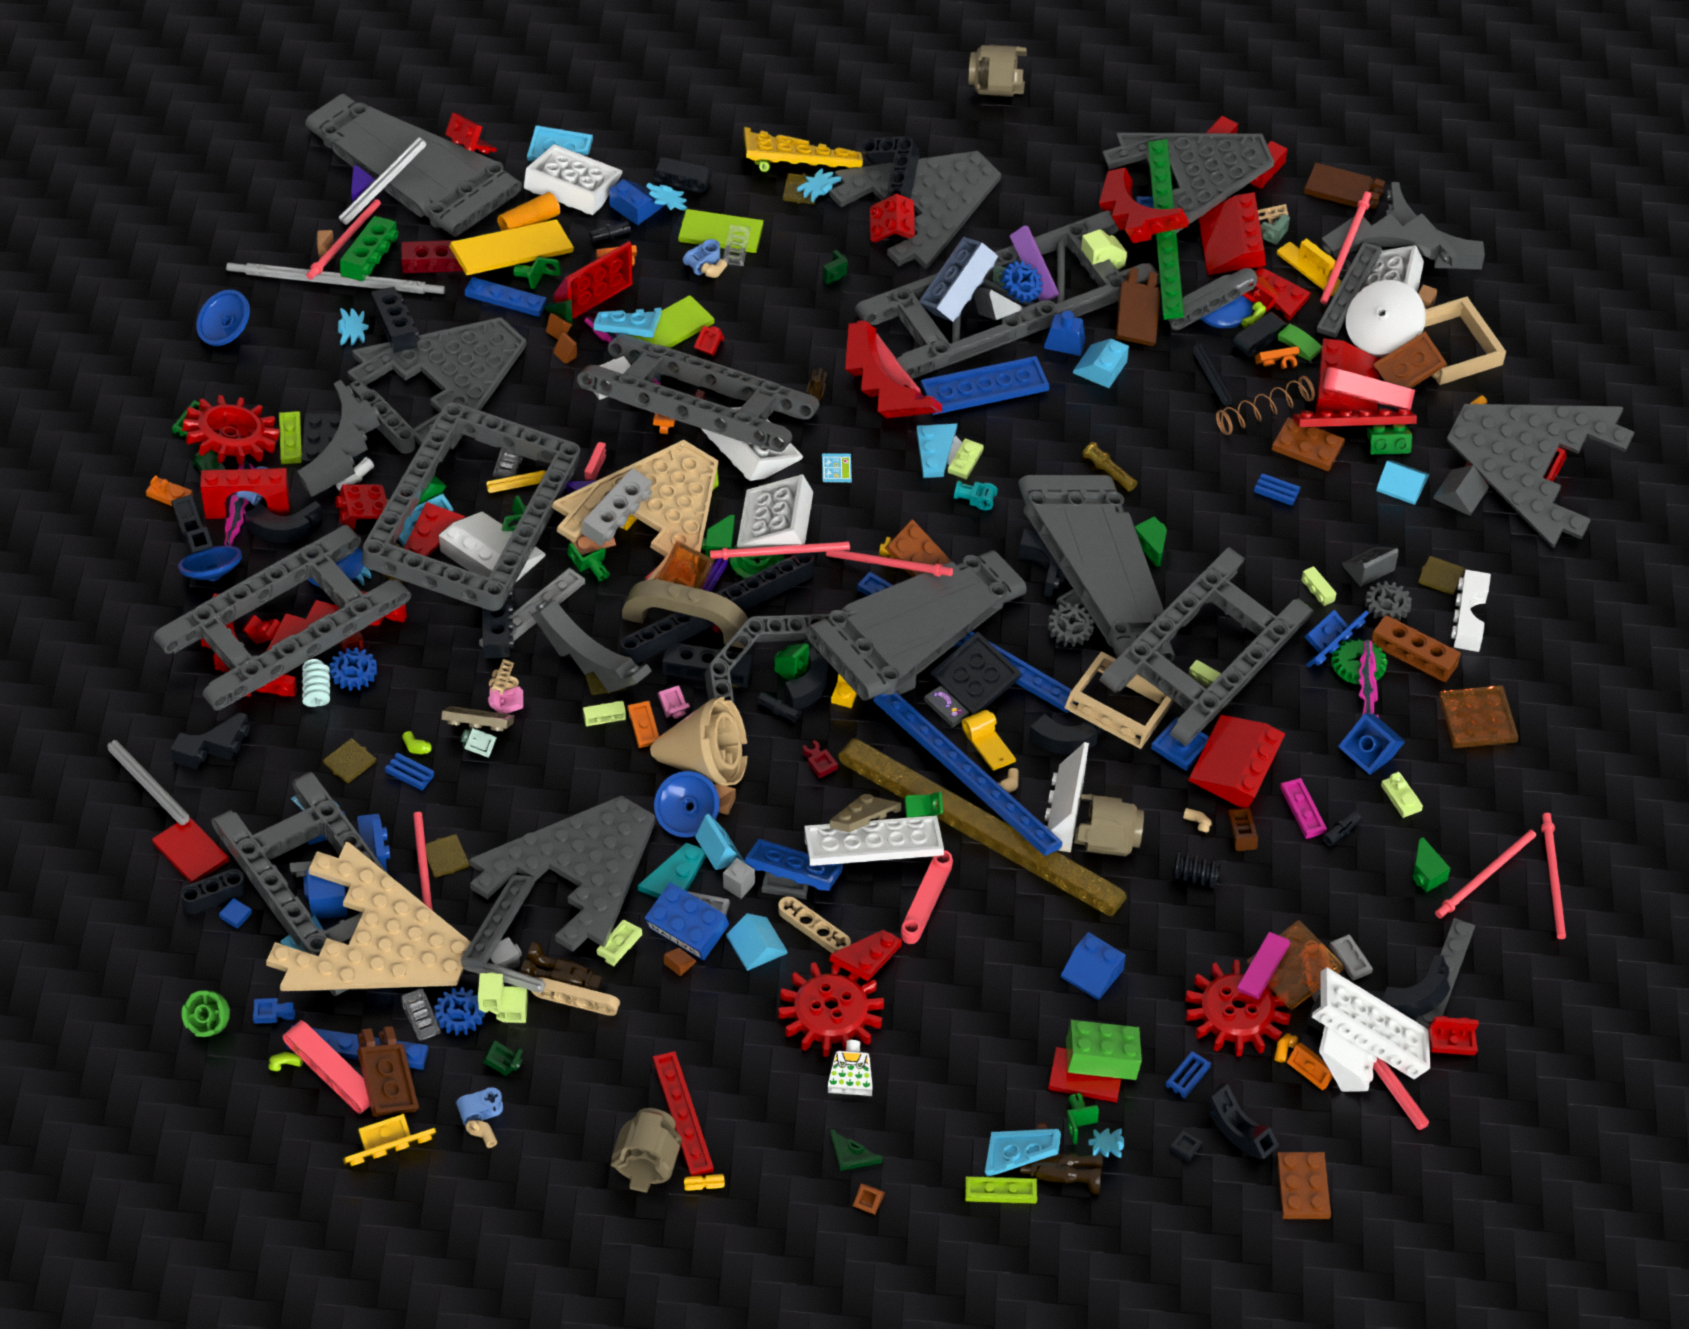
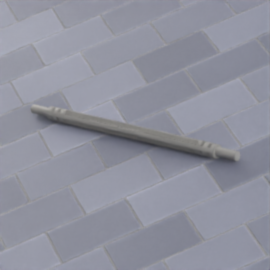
M227 263V271L245 272L246 275L374 289H385L395 286L396 291L420 294L425 292L445 293V286L430 285L421 281L367 276L361 282L343 277L341 273L322 271L321 274L309 280L306 274L310 269L247 263V265Z

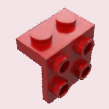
M452 113L445 134L452 138V142L460 145L464 144V148L470 151L478 149V151L489 154L490 151H497L496 147L479 139L483 126L458 113Z
M895 194L872 205L870 208V238L872 242H878L893 234L909 239L914 237V200Z
M342 484L340 494L336 496L335 500L336 508H339L340 524H343V526L348 525L354 530L357 519H378L387 505L384 487L382 485Z

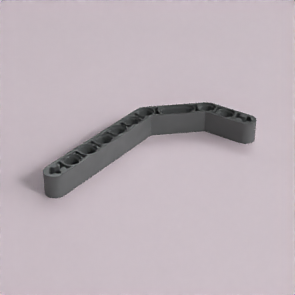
M829 614L750 617L705 671L708 701L713 698L724 697V701L731 700L734 703L730 671L755 642L802 641L808 639L805 632L806 627L828 618ZM790 625L795 626L798 631L793 630ZM770 626L775 627L777 632L771 630ZM749 627L755 628L756 632L751 631ZM734 642H741L744 645V650L736 659H729L726 656V651ZM713 669H718L721 674H716ZM716 689L722 690L724 695L717 693Z

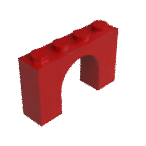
M1221 116L1206 133L1237 134L1238 124ZM1270 141L1267 146L1273 157L1274 166L1250 182L1251 185L1260 189L1286 161L1287 148L1273 141Z
M286 468L201 470L200 487L205 519H226L227 497L239 491H251L261 495L267 502L268 510L273 514L280 516L290 515V493Z

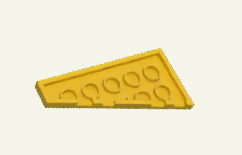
M744 127L743 135L746 158L751 160L766 159L771 162L788 161L792 164L801 162L813 166L824 164L829 167L846 166L849 169L862 168L863 158L861 152L843 148L831 150L824 144H819L818 147L812 146L806 140L784 135L772 137L768 132L760 131V134L750 132L751 128Z

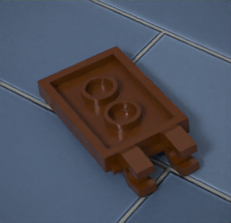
M1315 163L1305 186L1304 194L1358 208V201L1362 199L1364 192L1367 191L1372 194L1369 200V208L1377 209L1379 197L1384 192L1385 181Z
M1130 268L1126 274V280L1120 285L1115 338L1154 346L1156 343L1160 290H1158V287H1155L1157 273L1149 272L1144 285L1136 283L1138 269Z
M393 1026L384 1027L383 1031L378 1033L380 1045H375L371 1028L363 1029L362 1033L357 1035L359 1043L357 1053L373 1116L416 1112L419 1109L404 1046L403 1043H396Z

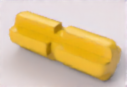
M723 1174L706 1175L704 1178L702 1176L684 1178V1188L687 1191L701 1190L703 1187H706V1189L723 1188L725 1185Z

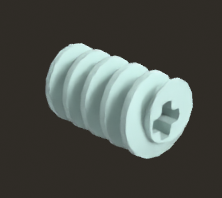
M318 659L307 660L302 666L303 704L308 707L326 705L330 701V668Z

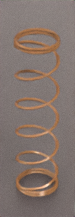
M1302 376L1298 382L1295 380L1288 382L1286 391L1280 387H1274L1270 393V398L1267 395L1258 394L1254 399V405L1249 401L1243 400L1239 403L1238 411L1231 407L1219 410L1216 413L1217 424L1225 435L1231 434L1233 426L1225 410L1232 409L1238 414L1241 427L1245 428V422L1239 414V408L1243 402L1250 403L1254 407L1255 416L1261 422V415L1255 407L1258 396L1267 397L1270 400L1272 412L1277 415V408L1271 400L1272 392L1275 389H1280L1286 393L1287 403L1290 408H1293V401L1287 393L1288 386L1292 382L1298 383L1300 393L1309 402L1315 397L1312 382L1306 376ZM1302 378L1305 379L1310 386L1312 394L1311 398H1309L1307 390L1302 385ZM1223 415L1228 421L1229 432H1226L1224 428Z

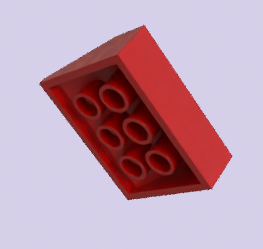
M1255 192L1235 195L1206 212L1204 216L1199 217L1207 275L1266 266Z
M628 241L565 277L554 293V303L571 299L572 319L631 286L632 243Z
M1323 338L1315 413H1320L1322 410L1332 411L1333 413H1340V410L1359 412L1361 409L1377 412L1378 403L1323 388L1327 367L1379 380L1380 374L1374 367V363L1380 359L1345 341Z
M1220 715L1188 781L1242 809L1249 808L1285 733L1266 723Z

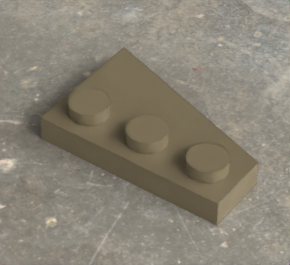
M870 794L861 795L830 820V828L852 832L868 825L871 819L887 817V812H900L901 803L876 798Z

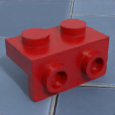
M1447 1016L1435 1017L1428 1027L1431 1052L1475 1055L1478 1051L1475 1030L1479 1026L1478 1020H1471L1466 1017L1460 1019L1448 1018Z

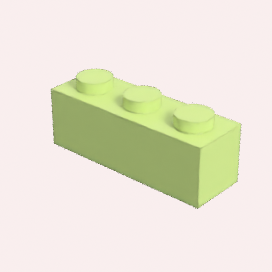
M1314 566L1303 571L1301 578L1303 584H1306L1310 592L1317 597V600L1323 606L1335 601L1336 592Z
M1196 660L1189 668L1188 675L1203 686L1209 687L1221 673Z
M615 701L613 703L584 707L583 717L585 725L591 726L626 720L624 702Z

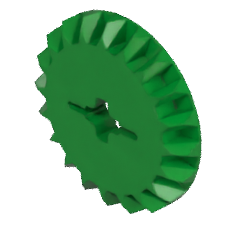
M784 554L730 558V564L736 576L740 575L744 580L785 560ZM755 558H759L760 563H756Z
M1350 638L1347 642L1342 641L1331 657L1332 667L1337 675L1353 684H1359L1358 680L1360 679L1358 671L1361 663L1356 660L1357 657L1361 658L1364 651V641L1360 640V638L1357 640ZM1367 639L1365 640L1367 657L1365 661V668L1362 671V674L1364 676V684H1370V643ZM1372 643L1377 672H1374V677L1377 681L1386 671L1387 660L1386 654L1382 652V648H1378L1376 643Z

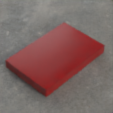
M191 818L185 825H180L177 822L152 839L153 845L191 884L201 881L229 862V857Z
M1056 1047L1048 1090L1075 1095L1080 1093L1084 1097L1117 1103L1121 1078L1068 1073L1066 1049Z

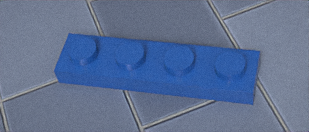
M474 277L471 278L465 289L466 297L540 317L544 306L547 304L546 297Z

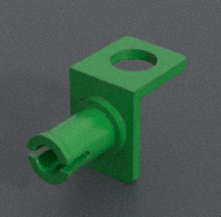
M537 257L532 266L516 264L514 267V276L528 278L531 289H535L543 274L561 276L562 274L558 260ZM546 264H552L555 270H550Z
M515 496L512 511L514 515L505 517L502 531H514L517 524L508 526L509 523L514 520L519 522L528 506L522 503L519 496Z
M573 543L569 544L568 556L580 572L590 568L598 581H603V579L605 580L609 577V571L602 564V561L605 559V548H601L583 558Z
M942 792L930 795L905 796L906 817L938 816L943 814Z
M1077 1093L1078 1101L1075 1094H1072L1068 1099L1072 1110H1067V1128L1073 1145L1077 1144L1078 1126L1098 1122V1106L1086 1107L1083 1096L1080 1093Z

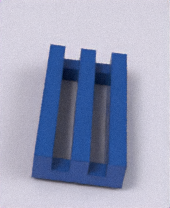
M1262 473L1254 488V492L1293 506L1300 492V487Z
M399 753L395 755V759L390 761V765L385 767L386 773L420 790H423L434 777L433 770ZM395 767H397V768H399V769L405 771L406 774L403 773V772H401V771H399V770H397V769H395Z
M1191 1051L1168 1079L1166 1087L1173 1088L1175 1093L1179 1092L1181 1097L1186 1098L1208 1071L1211 1063ZM1193 1059L1197 1060L1178 1084L1175 1083ZM1201 1064H1203V1066H1202V1067L1200 1068V1070L1195 1074V1076L1191 1079V1081L1186 1085L1185 1088H1183L1184 1084H1185V1083L1189 1080V1078L1194 1074V1072L1198 1069V1067H1199Z

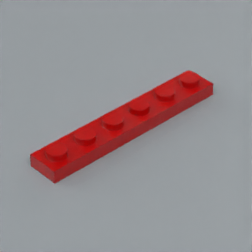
M1399 408L1398 411L1379 409V412H1372L1368 409H1361L1359 412L1340 410V413L1322 410L1320 413L1315 414L1311 411H1301V414H1294L1293 422L1299 427L1416 424L1417 415L1407 408Z
M676 1052L653 1056V1063L670 1116H672L676 1123L675 1131L682 1138L681 1150L690 1177L714 1173V1167Z

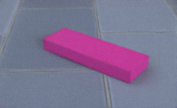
M1298 778L1281 783L1280 789L1305 838L1308 839L1326 834L1327 828L1302 779Z
M1269 932L1237 987L1238 991L1259 1000L1287 951L1290 940Z

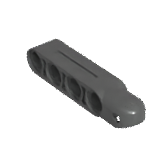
M1244 268L1232 275H1224L1183 297L1184 317L1168 319L1169 324L1174 330L1182 329L1236 300L1239 296L1256 286L1258 278L1255 271L1251 268Z
M360 380L350 383L349 386L354 393V398L358 397L361 402L367 400L371 406L375 405L380 414L377 417L380 426L376 428L401 453L413 452L416 448L413 428L375 390L369 389Z

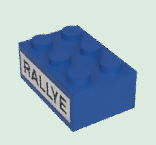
M669 882L645 916V921L650 929L703 961L729 926L724 913Z

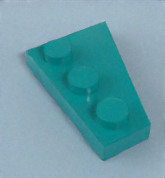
M689 843L684 844L638 885V891L659 898L669 882L687 891L706 858L705 852L697 846Z

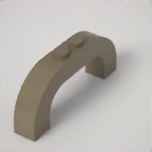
M645 580L635 584L631 588L622 610L623 619L643 624L651 607L663 608L703 618L713 622L721 629L724 644H727L748 620L746 614L735 603L721 595L664 580ZM738 641L731 645L744 649V645Z

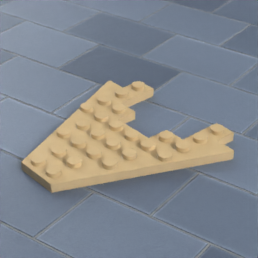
M682 440L554 501L552 508L566 516L558 526L557 532L575 542L582 534L583 520L633 468L653 482L651 496L647 501L643 500L638 511L631 515L659 532L651 542L650 548L665 556V559L647 580H664L693 587L718 460L687 441Z
M349 842L345 843L339 858L317 851L310 865L309 874L350 887L343 901V906L363 912L349 945L327 938L319 956L275 942L267 958L266 966L286 972L280 985L281 991L457 986L464 970L461 958L471 943L468 939Z

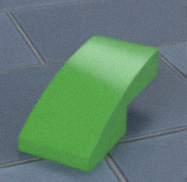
M1289 324L1278 333V341L1291 347H1299L1300 353L1298 356L1311 361L1321 352L1322 346L1315 339L1292 324Z

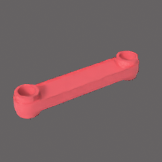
M876 333L879 358L888 375L896 383L916 389L921 393L920 388L908 373L904 371L895 356Z
M944 850V855L933 857L902 924L901 937L907 944L918 942L949 876L953 859L948 851Z

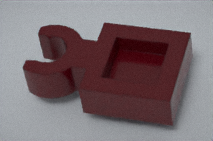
M812 741V747L814 748L812 750L808 749L806 745L803 746V754L808 757V765L818 778L838 769L837 762L827 749L819 750L820 746L817 741Z

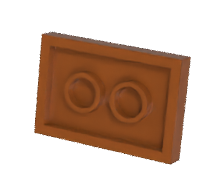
M1426 332L1421 333L1374 363V367L1385 382L1410 389L1447 366L1446 361Z
M1288 417L1273 443L1272 450L1329 471L1344 444L1345 438L1316 427H1299L1293 422L1292 418Z
M913 519L885 547L894 559L935 565L936 563L945 565L952 562ZM904 569L912 578L925 573Z
M1278 1152L1277 1166L1282 1219H1330L1331 1210L1325 1153Z

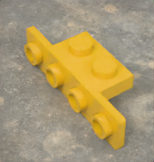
M1308 239L1301 242L1300 249L1293 243L1288 242L1277 250V255L1321 289L1325 290L1335 264V260L1330 255H1327ZM1340 279L1336 281L1331 294L1332 297H1334L1342 282Z
M404 1114L360 1128L358 1132L365 1151L345 1157L343 1162L344 1164L350 1162L351 1166H355L365 1162L364 1157L373 1155L374 1159L387 1155L386 1150L394 1147L396 1151L410 1147L409 1142L418 1140L420 1144L432 1140L431 1135L435 1134L436 1130L432 1128L410 1135Z

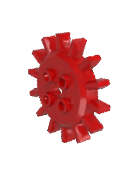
M219 395L216 406H211L205 399H200L199 410L191 407L187 409L186 419H183L182 431L187 432V444L202 443L199 449V455L201 456L212 450L218 453V463L222 464L226 455L235 456L238 464L243 465L245 455L250 454L260 462L263 458V450L270 453L274 452L275 441H278L279 429H274V416L260 418L262 412L261 405L248 410L244 408V398L240 397L236 405H228L223 395Z
M1234 960L1231 970L1232 974L1226 975L1223 974L1217 963L1212 964L1211 974L1214 977L1212 982L1200 974L1195 976L1194 984L1202 989L1204 993L1201 994L1187 990L1185 1001L1201 1005V1008L1187 1010L1186 1021L1203 1019L1204 1024L1197 1028L1195 1036L1200 1039L1209 1032L1215 1034L1217 1037L1214 1041V1051L1218 1052L1226 1040L1235 1042L1234 1050L1236 1056L1242 1055L1244 1042L1252 1041L1259 1054L1264 1052L1265 1043L1261 1036L1266 1034L1276 1042L1282 1036V1032L1271 1025L1272 1022L1284 1025L1289 1024L1291 1014L1275 1011L1277 1007L1289 1005V994L1273 997L1271 992L1278 988L1280 979L1275 977L1268 982L1259 1000L1238 991L1237 987L1245 975L1240 972L1241 965L1239 960ZM1234 1001H1241L1245 1006L1236 1008L1232 1003ZM1253 1009L1255 1012L1251 1013L1248 1010Z
M814 962L811 963V976L813 978L806 981L796 972L792 974V983L799 988L798 992L784 988L781 989L780 999L794 1003V1006L778 1008L779 1019L795 1018L796 1020L785 1027V1035L790 1037L803 1031L806 1035L802 1039L801 1049L804 1051L811 1046L814 1040L823 1042V1057L829 1056L831 1043L841 1042L843 1050L846 1052V1042L854 1036L858 1037L866 1045L870 1044L871 1035L863 1027L864 1025H869L881 1029L882 1017L868 1014V1011L884 1009V998L867 999V995L876 991L877 982L872 980L860 986L856 983L859 980V976L850 973L848 977L839 975L840 966L834 963L831 966V974L822 975L820 968ZM833 1001L838 1006L836 1008L830 1009L827 1008L825 1004L827 1002ZM817 1005V1006H819L820 1008L815 1009V1008H813V1006ZM839 1014V1015H841V1016H840V1017H834L833 1015Z

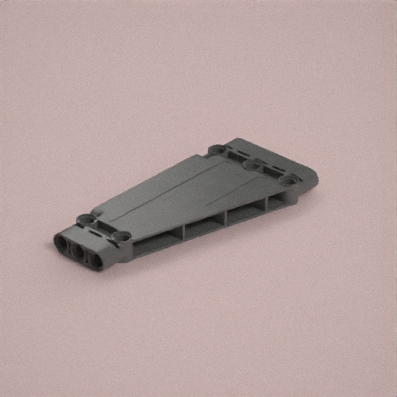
M346 94L337 96L308 116L305 122V126L323 139L326 147L332 148L335 154L349 165L360 167L374 179H377L418 137L422 138L427 145L383 190L416 215L428 217L432 226L441 227L453 237L459 236L509 201L522 188V183L506 172L501 162L467 150L458 144L383 113L364 103H357Z
M1026 475L1018 481V485L1025 503L1023 508L1024 514L1030 520L1105 637L1107 644L1113 647L1117 659L1164 612L1131 516L1128 511L1123 510V496L1117 492L1112 477L1107 475ZM1170 642L1161 651H1157L1170 662L1175 659Z
M994 550L979 556L968 555L964 557L963 562L956 565L954 562H949L942 565L943 567L953 568L952 576L941 575L938 577L934 576L933 573L925 572L846 605L842 610H833L828 618L807 626L805 630L806 636L810 643L861 699L866 701L880 694L891 695L994 613L1002 609L1005 602L1026 594L1027 588L1023 579Z

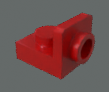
M703 326L694 349L714 356L720 341L723 342L725 339L721 330L714 326H710V328Z
M253 615L244 626L243 632L257 645L272 640L281 623L277 619L262 622L256 615Z

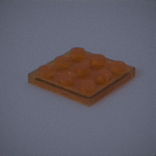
M1503 686L1440 691L1439 699L1454 748L1514 743L1518 741L1517 730Z
M1300 920L1279 935L1290 940V945L1267 984L1290 1010L1294 1009L1321 987V971L1328 967L1337 974L1344 969L1343 964ZM1256 954L1247 960L1248 966L1251 965Z

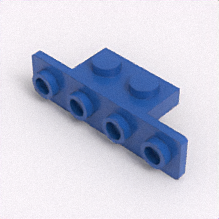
M1335 610L1319 622L1304 636L1318 652L1306 664L1309 668L1313 664L1320 665L1327 658L1325 656L1327 652L1333 653L1340 646L1338 644L1340 640H1347L1353 634L1351 632L1353 628L1357 630L1366 622L1364 618L1369 614L1366 610L1357 616L1349 625L1344 622Z
M380 815L358 816L360 837L387 872L386 859L390 858L389 845L384 846V841L388 840L387 829L382 827Z

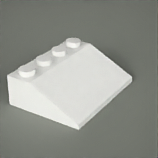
M554 144L526 168L524 189L540 195L550 192L556 197L558 202L593 215L603 206L609 196V189L616 185L622 175V170Z
M1412 245L1383 250L1362 289L1378 281L1397 280L1408 284L1418 292L1424 260L1417 246Z
M734 407L731 409L739 411L741 407ZM702 429L707 437L719 447L720 451L750 481L765 479L803 458V455L791 443L784 451L775 452Z
M803 474L746 491L737 541L738 549L805 544L813 491Z
M480 512L456 521L439 535L440 552L470 572L489 577L513 531H502V524L484 512ZM534 547L517 581L545 557L543 551Z
M1086 742L1059 765L1058 773H1053L1051 786H1055V790H1050L1048 803H1051L1052 806L1046 809L1045 821H1049L1046 827L1063 842L1059 851L1071 852L1089 747V743Z
M1325 1026L1319 1052L1342 1092L1368 1091L1369 1084L1373 1080V1064L1377 1061V1057Z

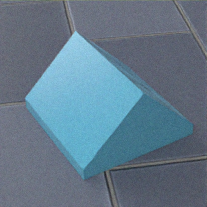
M1388 460L1386 461L1376 491L1415 505L1429 478V474Z
M707 814L695 838L715 870L728 868L736 858L745 863L725 829L710 814Z
M747 913L726 934L727 939L747 971L787 954L785 946L767 917Z

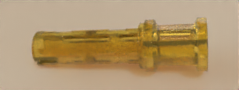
M1092 442L1084 449L1082 454L1084 458H1089L1095 463L1097 469L1106 471L1113 479L1126 488L1128 492L1136 487L1137 481L1115 464L1107 452L1104 453L1100 450L1097 443Z

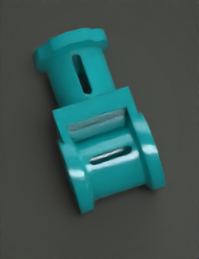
M958 481L954 498L970 500V505L987 511L992 509L994 504L993 498L997 495L998 489L991 483L975 482L974 486Z

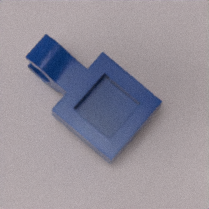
M278 998L254 999V1024L277 1023L278 1017L286 1020L295 1019L294 1004H279Z

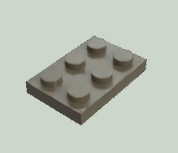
M449 706L443 710L441 718L442 720H447V724L451 725L469 723V727L473 728L491 726L490 729L494 731H503V729L514 723V715L454 706Z

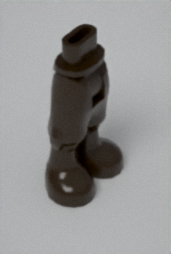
M535 941L531 943L527 959L524 960L520 973L535 978H547L594 991L599 990L603 976L594 974V970H589L579 963L544 955L541 944ZM538 967H543V968H547V969H550V970L546 971V970L540 969V968H538Z
M1098 1152L1096 1155L1080 1156L1075 1153L1057 1154L1021 1166V1173L1031 1174V1178H1034L1035 1175L1038 1179L1050 1182H1084L1088 1184L1091 1193L1100 1194L1103 1154L1101 1152ZM1077 1167H1083V1168H1088V1169H1076V1168H1077Z

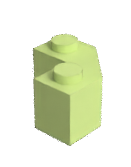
M1100 229L1082 236L1081 250L1092 265L1108 259L1117 269L1126 265L1127 252L1115 236H1109Z
M494 972L480 973L478 989L479 1010L485 1013L491 1011L496 1014V1019L502 1022L526 1023L527 989L515 985L511 987L504 986L503 974Z

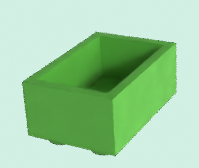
M1071 1020L1066 1036L1068 1073L1136 1080L1142 1062L1139 1027Z

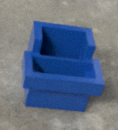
M308 869L307 876L303 877L305 900H309L311 917L316 915L317 919L348 916L347 907L343 906V901L350 887L310 875Z

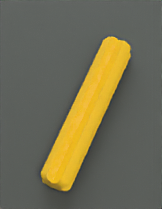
M542 470L490 480L486 482L487 490L489 493L540 484L546 471Z

